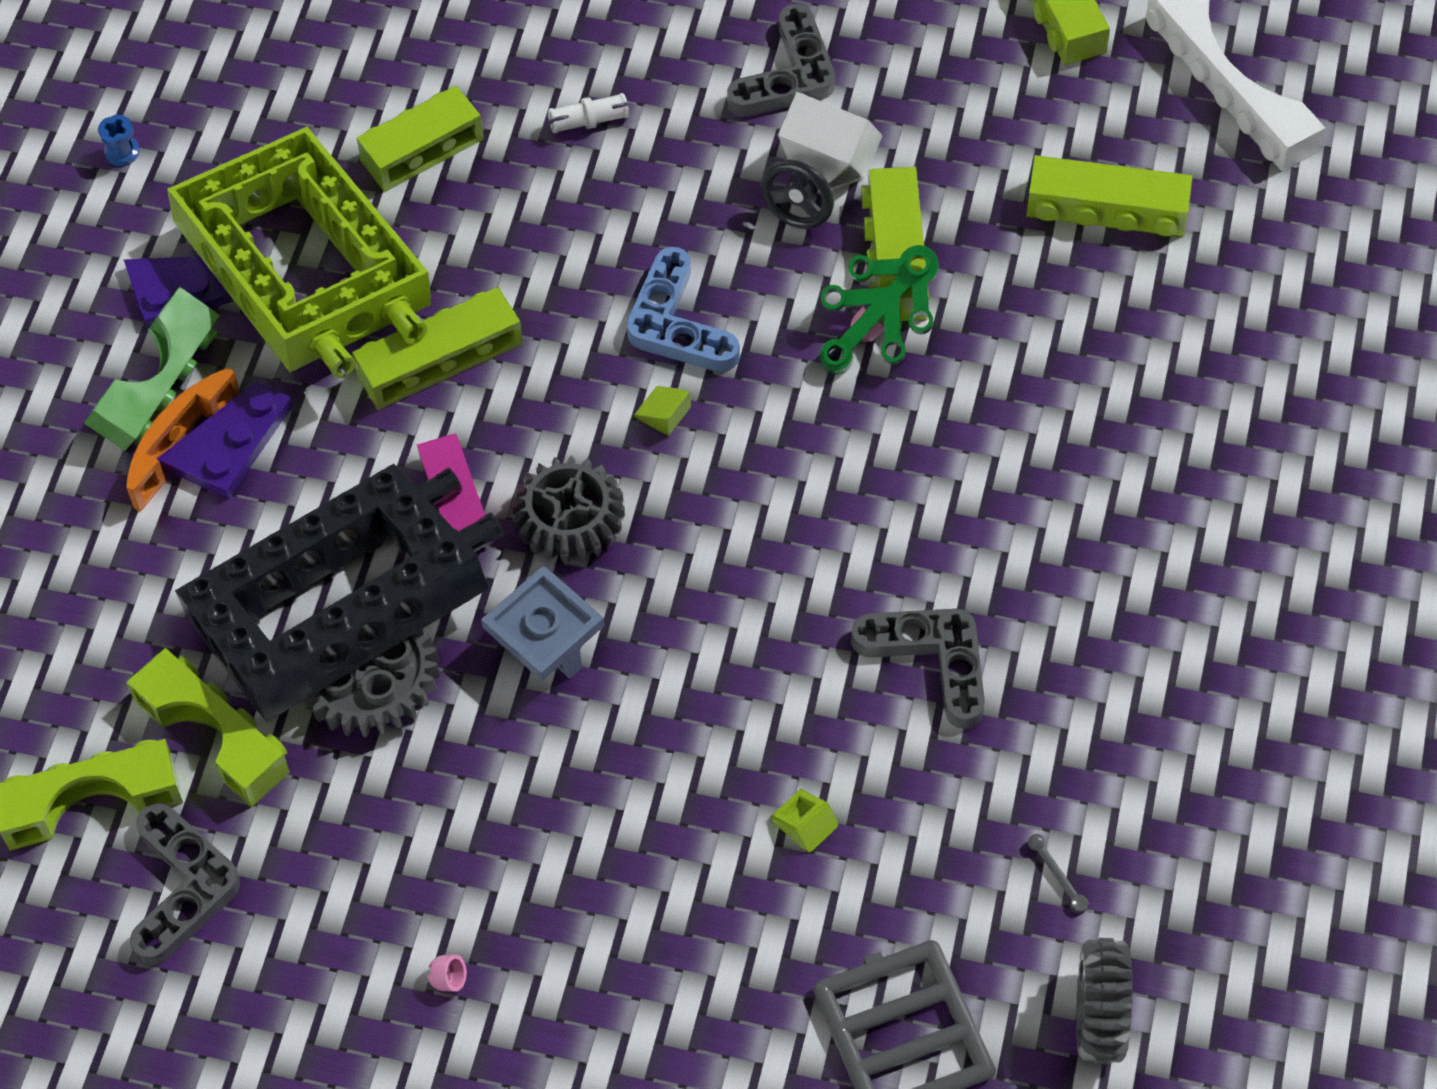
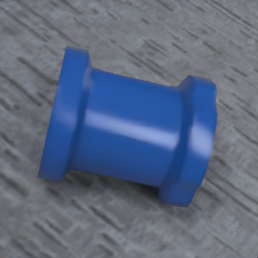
M116 114L104 118L98 126L101 140L106 144L104 148L105 157L109 163L115 166H125L133 163L140 153L138 142L132 137L134 132L130 119L124 115Z

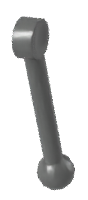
M1033 834L1028 840L1029 847L1033 851H1038L1071 899L1070 909L1076 914L1084 913L1089 905L1088 899L1082 894H1077L1046 849L1044 837L1040 834Z

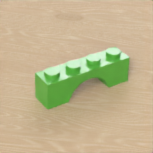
M179 287L148 329L157 344L160 355L157 375L142 382H126L115 379L84 421V424L124 451L134 440L140 443L142 437L152 424L149 419L154 411L157 409L162 412L174 398L176 393L170 388L178 378L184 382L197 364L191 358L197 348L205 351L218 333L212 326L220 315Z

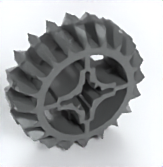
M572 455L567 460V463L560 464L554 457L551 462L552 466L549 468L538 463L536 468L537 475L525 473L523 478L524 485H517L515 490L516 499H513L511 505L512 513L514 514L513 525L516 531H519L520 540L523 544L530 543V550L534 555L544 551L548 562L556 555L561 556V560L565 565L570 560V556H577L582 563L586 559L585 553L591 552L599 557L601 545L611 547L614 542L613 535L620 534L622 520L625 517V506L622 504L624 502L623 492L621 488H617V480L614 478V475L606 476V469H604L603 465L592 469V462L588 458L581 464H576ZM584 493L595 498L601 505V508L594 506L592 501L584 498ZM535 513L544 514L545 519L553 522V526L550 527L544 524Z
M1099 937V939H1088L1081 947L1076 993V1040L1078 1054L1082 1061L1108 1065L1110 1063L1122 1062L1127 1055L1132 1024L1133 974L1131 952L1125 941Z

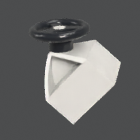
M796 92L778 134L787 159L770 165L764 172L761 180V192L767 207L779 220L792 227L812 229L821 226L829 219L833 211L834 198L832 190L865 178L883 135L868 119ZM786 171L794 173L784 189L773 190V181L778 174ZM818 193H820L822 198L821 208L813 201ZM790 202L795 206H800L810 217L794 215L783 208L780 203Z

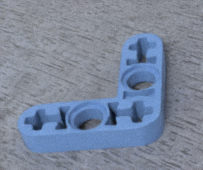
M668 247L661 250L655 257L628 318L627 332L629 342L640 350L716 372L730 371L739 362L740 344L738 339L728 331L674 316L690 279L691 260L689 254L679 247ZM673 263L679 264V267L676 266L672 271L671 281L668 280L667 268H670ZM655 292H664L670 296L668 302L660 305L650 302L648 298ZM646 325L652 326V329H648L645 334L639 333V330H643ZM664 330H666L665 340H660V336H664ZM680 334H688L695 340L687 347H679L672 342L674 337ZM702 341H706V345L703 344V351H701ZM721 347L728 348V351H724L722 356L715 354V352L721 350Z

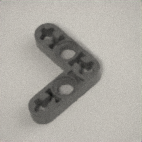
M791 4L781 10L779 14V33L792 66L739 78L730 83L727 89V105L731 113L740 117H749L788 108L791 106L796 92L817 100L825 99L833 93L835 89V70L814 16L809 8L800 4ZM791 21H797L799 25H802V33L797 34L795 23ZM808 46L814 48L817 53L810 57H804L799 55L797 50ZM817 69V76L822 83H817L815 79H812V70ZM776 84H786L791 90L785 94H777L771 88ZM764 89V97H761V91L759 90ZM739 95H745L749 100H743Z
M953 608L869 613L861 615L855 620L852 625L851 643L854 650L864 657L938 654L944 712L947 720L951 725L961 729L973 728L980 723L983 718L985 697L976 623L969 612ZM953 624L958 625L960 631H962L961 646L954 647V636L952 630H950V626ZM908 625H917L925 631V636L918 641H910L902 635L901 631ZM889 627H895L894 641H889ZM865 630H873L876 641H868ZM964 660L971 665L972 672L967 676L960 677L952 674L948 666L953 661ZM967 689V704L971 707L970 713H962L961 707H958L960 690Z
M161 803L148 805L139 813L136 822L137 829L144 843L185 881L148 914L131 933L130 943L136 957L140 962L151 966L162 964L174 955L236 896L241 884L234 864L177 812L166 804ZM154 820L159 823L165 821L169 833L173 836L169 842L166 835L159 829H151V822ZM196 844L201 850L195 860L186 863L176 858L177 851L182 846ZM208 864L211 871L218 877H226V885L223 887L217 883L212 885L208 873L204 871ZM193 902L197 904L198 911L192 919L179 921L174 918V910L179 904ZM167 919L171 928L176 931L175 934H171L169 928L165 930L162 923L163 920ZM150 936L153 939H157L159 937L160 947L155 949L152 946H148L146 948L145 938Z

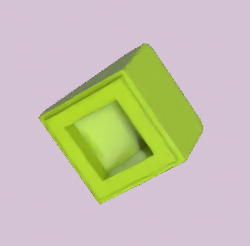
M656 386L634 414V418L669 436L691 408V393L684 389Z
M799 789L770 816L773 823L808 852L813 851L838 827V821L829 803L803 789Z

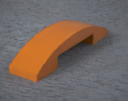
M227 368L192 385L175 398L150 425L134 453L127 477L126 487L134 509L141 512L166 483L157 458L184 438L203 416L206 418L211 417L240 394L235 371Z

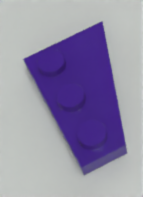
M200 256L123 259L147 329L150 328L179 287L211 309L235 302Z
M259 382L253 383L160 455L157 460H159L161 468L229 499L292 408L291 396Z

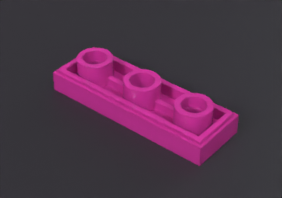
M454 433L417 444L418 454L427 480L449 467L461 483L462 491L456 493L455 495L457 496L448 497L436 505L438 512L454 529L460 531L485 516L457 434Z

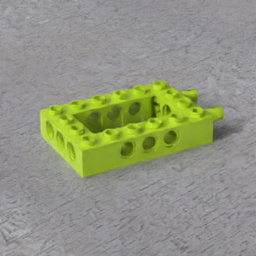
M308 127L167 189L173 222L289 372L321 358L334 377L343 378L344 376L338 368L339 366L347 375L356 366L355 359L347 352L344 346L390 324L394 325L408 344L415 343V339L411 336L410 332L414 334L418 341L425 336L427 326L415 312L431 305L428 271ZM295 199L301 203L355 270V272L351 273V277L326 289L323 287L316 289L315 294L296 302L293 286L289 282L284 283L274 270L273 261L270 257L265 258L254 245L251 233H245L239 226Z

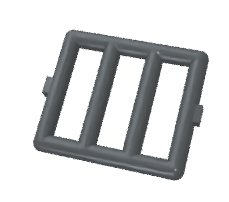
M929 940L885 957L882 956L881 952L865 957L864 965L815 983L813 987L814 995L854 1089H875L869 1076L960 1042H964L973 1066L912 1089H966L994 1077L996 1073L995 1066L941 946L937 941ZM922 962H928L937 984L844 1018L835 994ZM940 1002H946L955 1025L869 1057L861 1058L852 1035Z

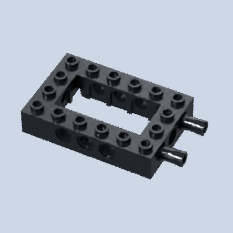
M393 463L181 586L175 592L190 625L263 719L268 722L488 590L489 588L476 552L487 544L503 537L504 531L492 512L487 513L478 521L458 531L435 509L434 506L438 505V503L462 491L461 483L456 474L451 471V468L444 469L433 478L417 486ZM385 530L395 539L399 551L402 554L407 553L411 557L272 640H269L254 622V620L268 614V609L294 594L296 596L302 594L304 588L330 573L336 574L341 571L340 567L368 551L370 554L378 549L384 542Z

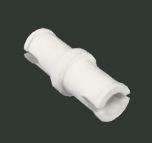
M620 93L616 96L591 100L589 97L583 98L581 103L555 109L550 108L548 109L549 121L565 118L550 124L552 132L558 133L559 131L582 126L592 129L596 128L597 123L628 118V106L612 108L627 103V99L624 93Z

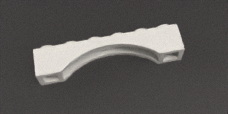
M1148 0L1145 18L1150 28L1159 32L1169 44L1173 54L1181 57L1189 66L1195 79L1205 84L1214 95L1218 105L1226 108L1237 121L1241 131L1249 134L1258 144L1266 159L1273 161L1282 172L1319 153L1326 128L1302 101L1283 97L1262 88L1245 77L1229 62L1219 48L1211 30L1209 0Z

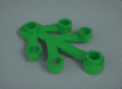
M922 245L907 248L898 259L870 260L867 256L857 255L850 260L848 270L850 276L855 281L865 282L871 276H897L888 287L843 290L837 285H829L823 289L821 301L828 311L836 312L843 307L869 306L840 339L829 340L822 346L820 360L828 372L833 374L846 372L853 363L852 350L883 317L885 341L881 346L882 357L889 364H899L904 360L906 348L901 341L899 299L910 287L912 288L914 308L908 318L911 330L916 334L922 335L932 329L934 321L929 311L928 283L937 276L939 262L936 254L930 248ZM923 259L926 262V266L921 271H915L911 268L912 261ZM860 262L866 263L869 266L867 272L862 275H858L853 271L854 266ZM837 292L841 295L840 301L834 305L827 303L826 297L828 294ZM925 315L928 317L929 322L924 327H917L913 323L915 317ZM890 345H898L901 348V353L897 357L892 358L886 354V350ZM834 348H839L844 352L843 357L838 361H832L828 357L829 352Z

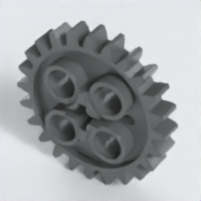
M423 629L366 662L305 699L308 710H313L318 722L326 719L328 727L332 731L342 724L344 733L347 736L353 732L355 727H360L363 737H367L370 727L377 726L381 735L385 734L386 723L392 722L397 728H401L402 722L400 717L405 714L415 719L417 714L414 705L428 706L429 702L426 693L436 692L437 690L434 679L440 677L437 665L439 659L431 636L429 634L424 635Z

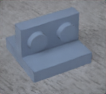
M544 565L481 619L482 628L542 681L557 668L569 679L582 669L581 647L605 626L604 617Z

